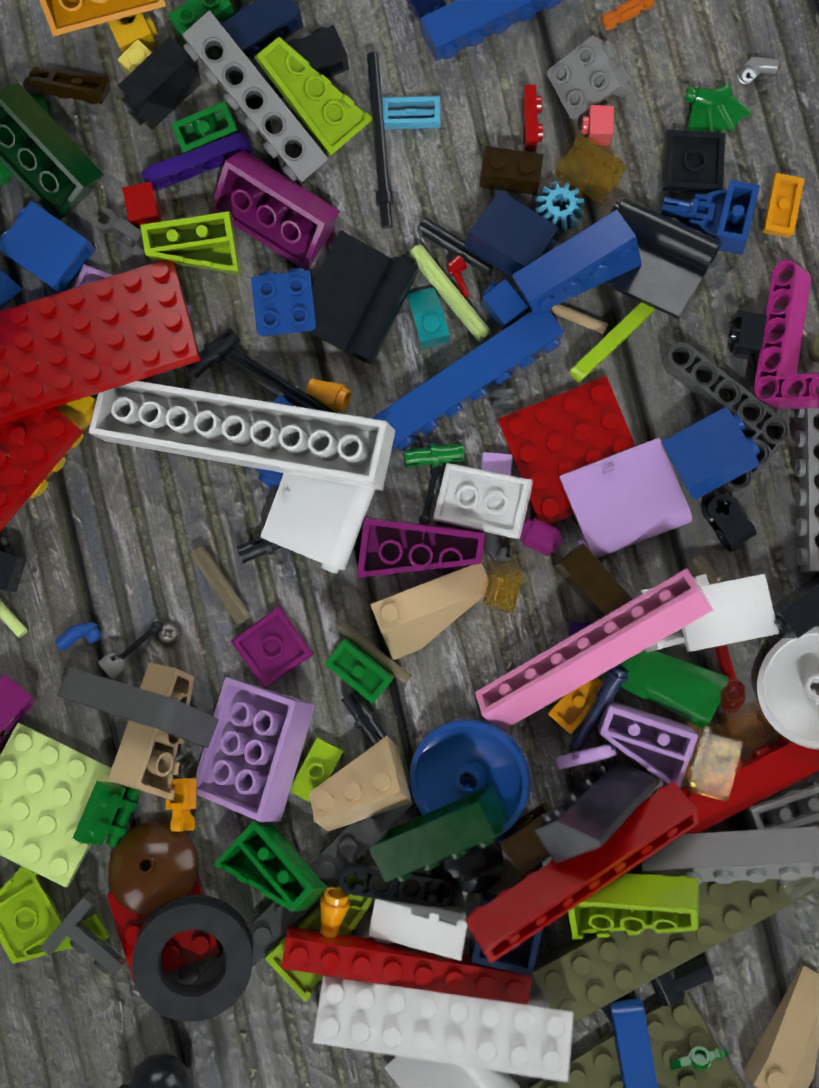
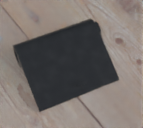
M624 198L621 203L616 202L610 213L618 210L635 234L642 265L602 284L679 319L712 265L722 241Z
M340 230L312 285L316 328L308 333L362 362L374 364L419 273L416 260L404 254L400 257L390 258Z

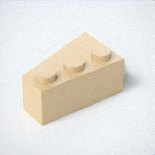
M388 736L377 742L309 793L314 822L328 832L412 803L399 747Z

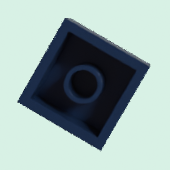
M483 891L479 906L487 905L496 899L497 894ZM543 929L491 964L472 936L469 949L471 962L532 976Z

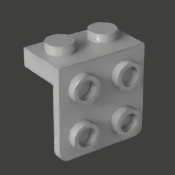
M592 35L553 65L547 72L550 82L571 119H579L589 111L590 105H598L611 94L623 98L631 92L627 84L630 80L629 75L621 65H617L613 58L616 56V52L608 40L603 41Z

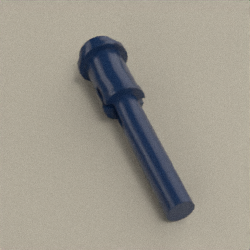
M618 664L606 671V676L595 692L597 698L570 744L575 750L581 751L606 705L613 703L621 685L628 681L627 675L629 671L624 666Z

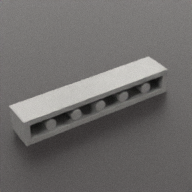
M819 826L683 834L642 862V872L644 875L698 878V884L702 882L730 884L738 880L760 883L767 879L780 878L785 881H795L801 877H815L819 879Z

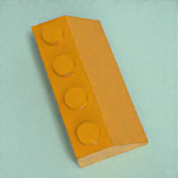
M39 0L53 36L166 7L165 0Z

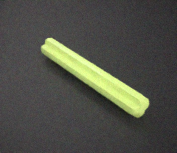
M420 244L412 248L409 256L416 260V266L475 339L479 342L484 340L490 334L488 326L425 248Z

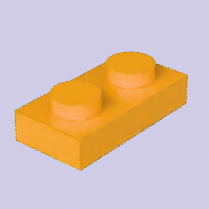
M780 173L774 174L762 233L791 238L794 235L805 178Z
M596 677L562 696L547 714L571 734L588 714L597 698L595 692L602 681Z

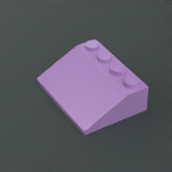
M225 677L213 716L219 719L209 747H204L195 775V778H197L196 795L259 822H281L315 704Z

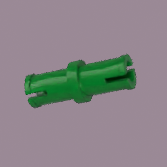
M436 443L429 444V447L403 449L405 468L431 465L433 468L438 467V464L464 462L463 443L436 446Z

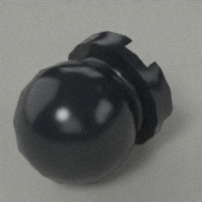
M150 1055L135 1067L130 1076L129 1085L123 1084L118 1088H190V1077L187 1067L174 1055Z

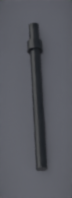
M370 52L367 54L378 182L376 205L380 206L381 228L389 229L393 227L391 205L394 204L393 191L389 187L379 56L377 52Z

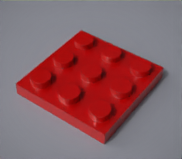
M199 874L189 895H205ZM111 891L107 894V898L133 979L131 966L133 950L139 931L149 916L137 914L126 909L118 902ZM185 930L175 934L166 942L162 950L161 961L167 972L218 955L222 952L220 941L210 933L203 930Z

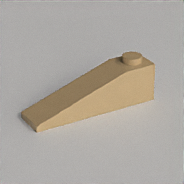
M481 562V564L465 567L370 604L392 659L396 660L421 650L492 590V586Z
M803 964L798 969L744 1069V1073L752 1084L758 1088H808L814 1078L819 1049V973Z

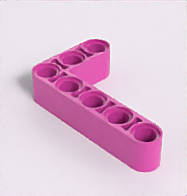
M784 260L778 263L772 273L766 309V326L762 350L759 354L754 394L761 402L777 409L819 408V373L797 374L811 276L809 272L791 260Z

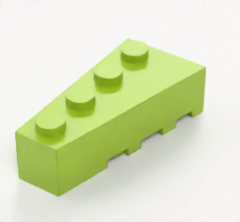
M625 873L568 911L573 940L583 939L584 934L596 933L598 938L610 937V933L614 931H626L629 936L640 935L645 929L652 928L656 933L698 930V878Z

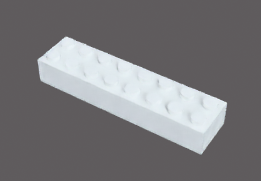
M323 976L313 1043L568 1082L574 1012Z

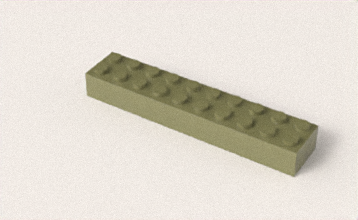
M801 877L795 881H785L780 878L767 879L760 883L738 880L730 884L702 882L699 884L698 930L656 933L652 928L645 929L640 935L630 936L626 931H614L610 933V937L598 938L596 933L584 934L583 939H571L536 958L533 975L550 1008L574 1012L573 1023L815 892L819 889V879L815 877Z

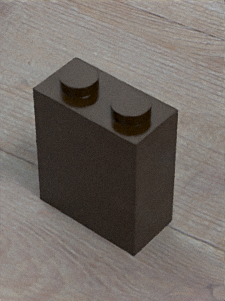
M584 543L575 547L553 566L599 619L632 600L630 595Z

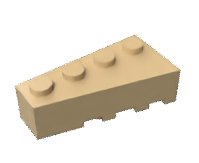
M149 663L140 689L178 700L190 706L194 676L174 667ZM129 720L108 781L174 801L175 789H171L173 775H178L180 762H176L178 744H183L184 740L156 728Z

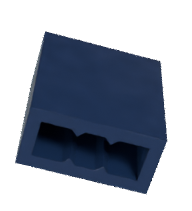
M499 190L469 231L464 247L512 277L514 273L556 247L558 241L554 238L559 227Z

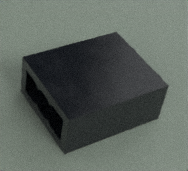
M169 36L118 84V87L124 96L121 98V101L130 110L128 112L138 125L141 126L144 123L152 131L201 85L191 57Z
M819 573L773 605L776 618L774 623L779 631V634L773 636H778L779 638H800L819 624Z

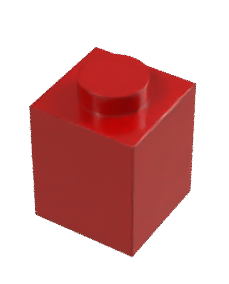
M151 182L122 187L130 224L141 230L140 225L163 221L158 194Z

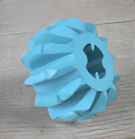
M557 181L552 184V189L545 186L541 191L542 196L536 197L535 204L539 207L535 209V212L558 226L560 231L565 233L567 225L575 228L578 223L577 219L583 217L584 211L581 207H583L585 202L583 198H577L580 192L578 188L570 191L569 182H566L563 188H560Z

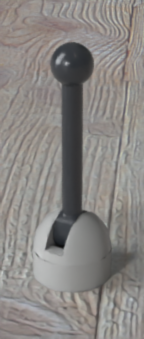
M154 621L151 624V628L121 654L109 653L98 661L101 668L112 679L118 677L125 668L124 659L153 633L160 632L163 628L162 623Z

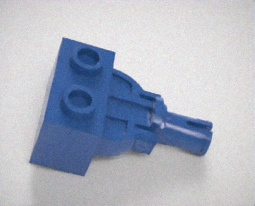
M730 180L728 190H717L708 195L696 194L695 199L691 201L665 196L661 215L686 219L689 222L688 227L722 241L719 251L743 255L760 185Z

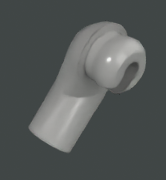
M763 57L749 58L737 72L738 81L742 84H749L760 73L776 74L779 60Z

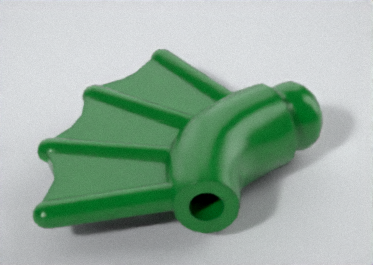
M726 83L717 89L689 86L685 91L684 101L690 102L692 106L686 131L720 132L730 130L733 132L736 124L741 119L752 115V112L732 95V89Z

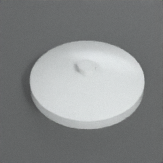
M813 627L800 638H783L775 644L764 658L757 679L759 704L769 723L791 742L811 749H819V627Z

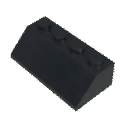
M619 761L607 766L604 762L600 763L589 771L590 777H586L574 785L575 792L566 794L558 801L559 807L549 810L542 816L544 821L535 831L555 863L600 847L660 784L658 778Z

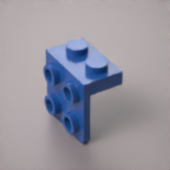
M304 268L289 269L288 273L276 274L274 271L259 273L258 276L251 277L256 329L260 336L315 330L316 319L312 292L313 277L310 270L305 271Z

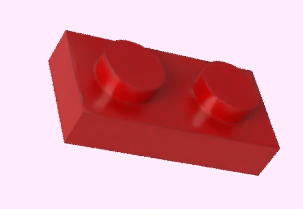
M536 84L524 85L522 95L524 151L532 153L536 152L538 142L543 141V125L537 123V114L542 112V96H537Z

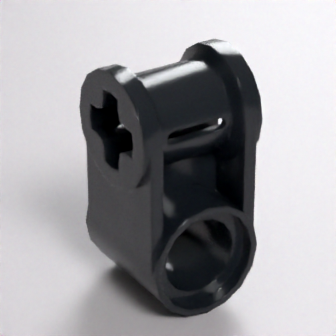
M718 494L707 498L703 502L701 507L703 517L716 533L720 543L729 552H733L757 534L752 522L743 514L730 495ZM720 503L722 508L719 510L720 513L717 514L715 509L718 507L717 504Z

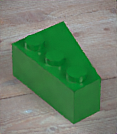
M254 820L213 864L217 868L224 869L236 876V879L258 889L261 891V894L292 912L307 910L327 888L271 822Z

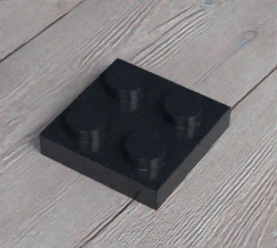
M667 129L664 143L662 190L711 193L723 190L726 133Z

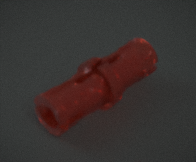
M738 680L728 682L720 695L722 709L730 714L737 712L743 706L746 699V692H744L746 688Z

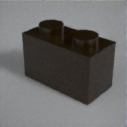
M485 146L479 188L536 196L544 154Z

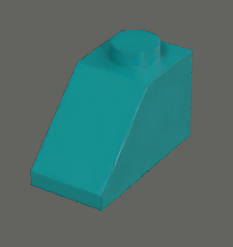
M431 287L408 293L406 298L420 350L448 344L450 334L435 288Z

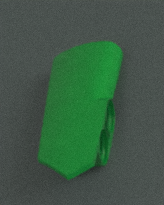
M643 650L620 663L629 671L627 675L628 681L623 683L620 688L645 701L649 700L702 729H705L710 723L729 680L726 675L656 651L646 653V650ZM604 672L599 677L604 679L607 673Z

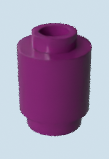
M526 517L520 541H522L523 546L548 557L550 552L556 554L563 537L558 536L560 529L536 518L531 520Z

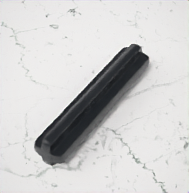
M425 217L420 222L418 233L455 256L460 255L466 263L484 274L489 275L495 266L465 248L466 241L429 218Z

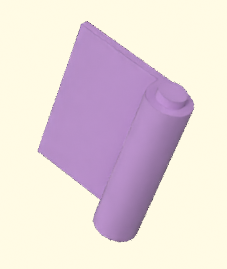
M660 438L559 476L581 530V540H578L577 544L579 546L584 543L597 559L692 522L689 505Z

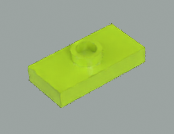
M317 737L291 786L290 792L311 803L309 793L330 778L344 750Z

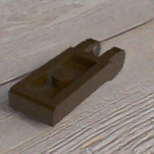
M34 67L30 70L29 76L24 79L22 86H24L28 94H34L35 96L41 97L45 93L62 99L71 98L82 100L89 104H103L110 91V80L108 78L61 69Z

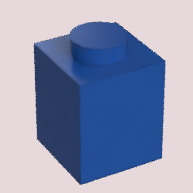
M506 279L500 284H497V282L492 283L483 291L484 296L482 297L481 306L501 331L525 315L528 306Z

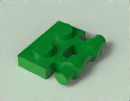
M97 780L73 835V839L83 844L103 845L107 834H109L106 844L116 847L121 837L123 838L127 833L128 827L126 825L131 813L135 812L139 802L137 799L141 791L129 788L126 796H123L126 788L122 785ZM118 808H120L119 813H118V815H117V818H116L115 822H113V819H114V817H115V814H116Z

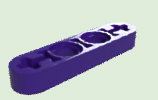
M245 133L233 134L146 168L141 175L144 183L151 182L157 191L224 165L225 160L242 150L250 154L252 146Z

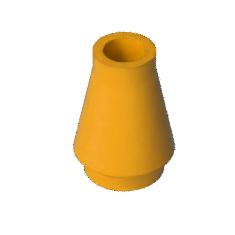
M312 378L307 385L306 394L312 396L334 412L338 410L344 412L350 403L352 390L348 389L346 384Z
M327 888L320 897V934L328 938L337 937L339 928L351 904L348 899L349 894L344 893L340 888Z

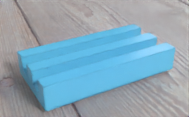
M440 96L382 97L385 130L440 128ZM434 106V109L388 110V107ZM389 118H410V119H389Z

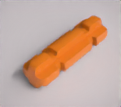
M628 0L615 7V11L609 10L602 14L600 19L601 25L605 31H610L617 27V23L621 25L639 15L641 10L645 12L652 8L655 0Z

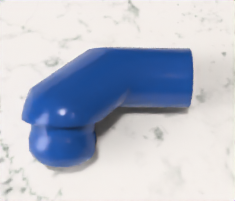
M93 622L72 625L55 639V643L59 649L66 650L83 637H86L89 643L96 642L102 637V632L98 629L99 626Z

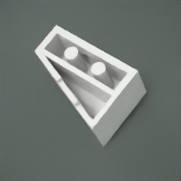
M375 898L369 936L375 937L374 940L380 943L390 944L394 942L409 948L461 961L467 928L464 920L467 918L466 911L463 907L452 905L435 907Z

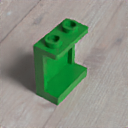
M344 639L324 663L325 666L372 704H374L394 678L391 673L349 639Z

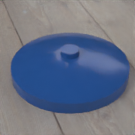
M458 719L447 722L429 733L414 753L410 766V787L415 804L422 815L493 785L509 817L502 827L503 832L496 835L497 837L515 824L527 805L531 788V777L527 760L514 739L504 730L489 722L477 719Z

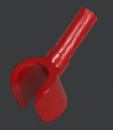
M458 255L448 263L447 270L455 278L461 294L466 299L470 295L460 273L467 269V265L462 257Z

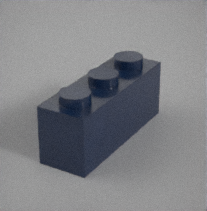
M257 0L251 5L248 4L241 7L237 14L228 20L219 22L249 60L254 59L257 54L278 37L284 40L304 27L301 12L293 0ZM214 46L222 57L223 50L218 46Z

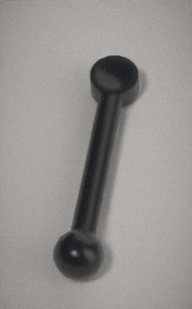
M439 466L430 469L432 477L423 515L419 517L420 524L428 525L430 523L428 515L436 481L442 473Z

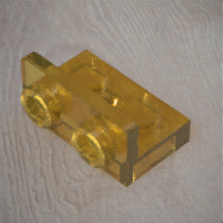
M578 134L573 146L557 166L555 173L603 205L622 179L626 166L623 165L622 160L618 156L608 154L600 149L595 140Z
M705 726L703 734H698L694 747V752L697 753L695 762H689L686 771V780L690 782L691 792L728 802L743 748V741L712 734L711 727Z

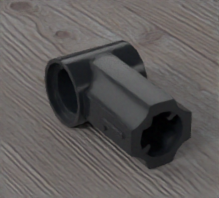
M701 953L653 979L650 983L661 1006H671L684 999L685 993L714 981V977L709 964Z

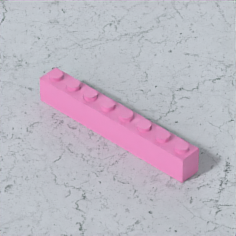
M685 569L476 691L475 695L481 714L491 724L505 730L713 611V608L690 571Z

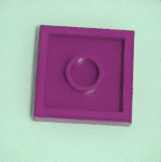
M280 606L231 640V643L264 689L270 687L314 655Z

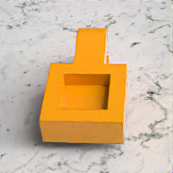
M197 778L172 779L171 789H175L174 801L166 799V810H172L171 831H194L195 819L190 813V809H196Z

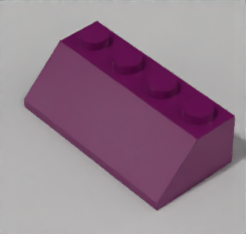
M244 150L225 160L210 207V211L214 213L229 211L234 218V224L237 228L300 268H304L305 271L309 269L331 236L341 212Z

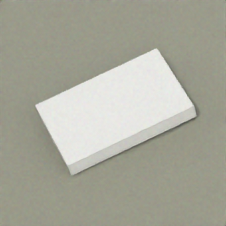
M446 463L433 520L520 540L533 481Z
M765 574L701 586L713 611L682 628L687 652L779 634L778 627L774 623L776 618Z

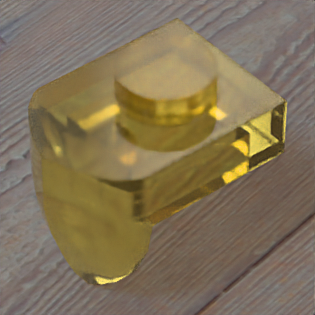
M500 569L492 572L483 604L504 613H513L520 585H524L526 582L523 575L514 569Z

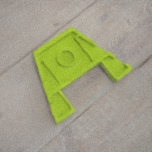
M21 866L0 889V943L12 964L48 955L40 947L63 922V919L39 879L38 874ZM97 912L82 921L100 939L106 940L111 936ZM67 936L54 952L73 949L70 945L72 939Z

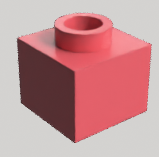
M590 105L588 114L582 117L581 135H586V146H609L613 136L614 106Z

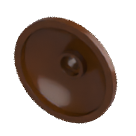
M154 821L132 828L120 839L109 861L108 878L115 898L126 909L137 914L150 916L151 913L164 903L189 895L198 876L199 860L197 850L191 838L184 831L172 832L169 823ZM150 860L151 868L148 871H144L143 864Z

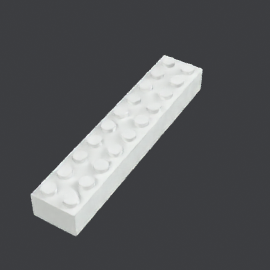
M135 381L98 393L89 433L106 442L383 490L395 430L387 421Z

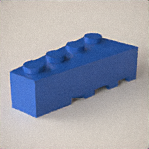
M615 210L517 271L512 277L521 295L534 315L626 273L642 265L635 234L619 211Z

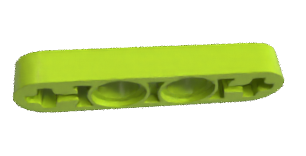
M641 302L569 371V374L579 384L657 309Z

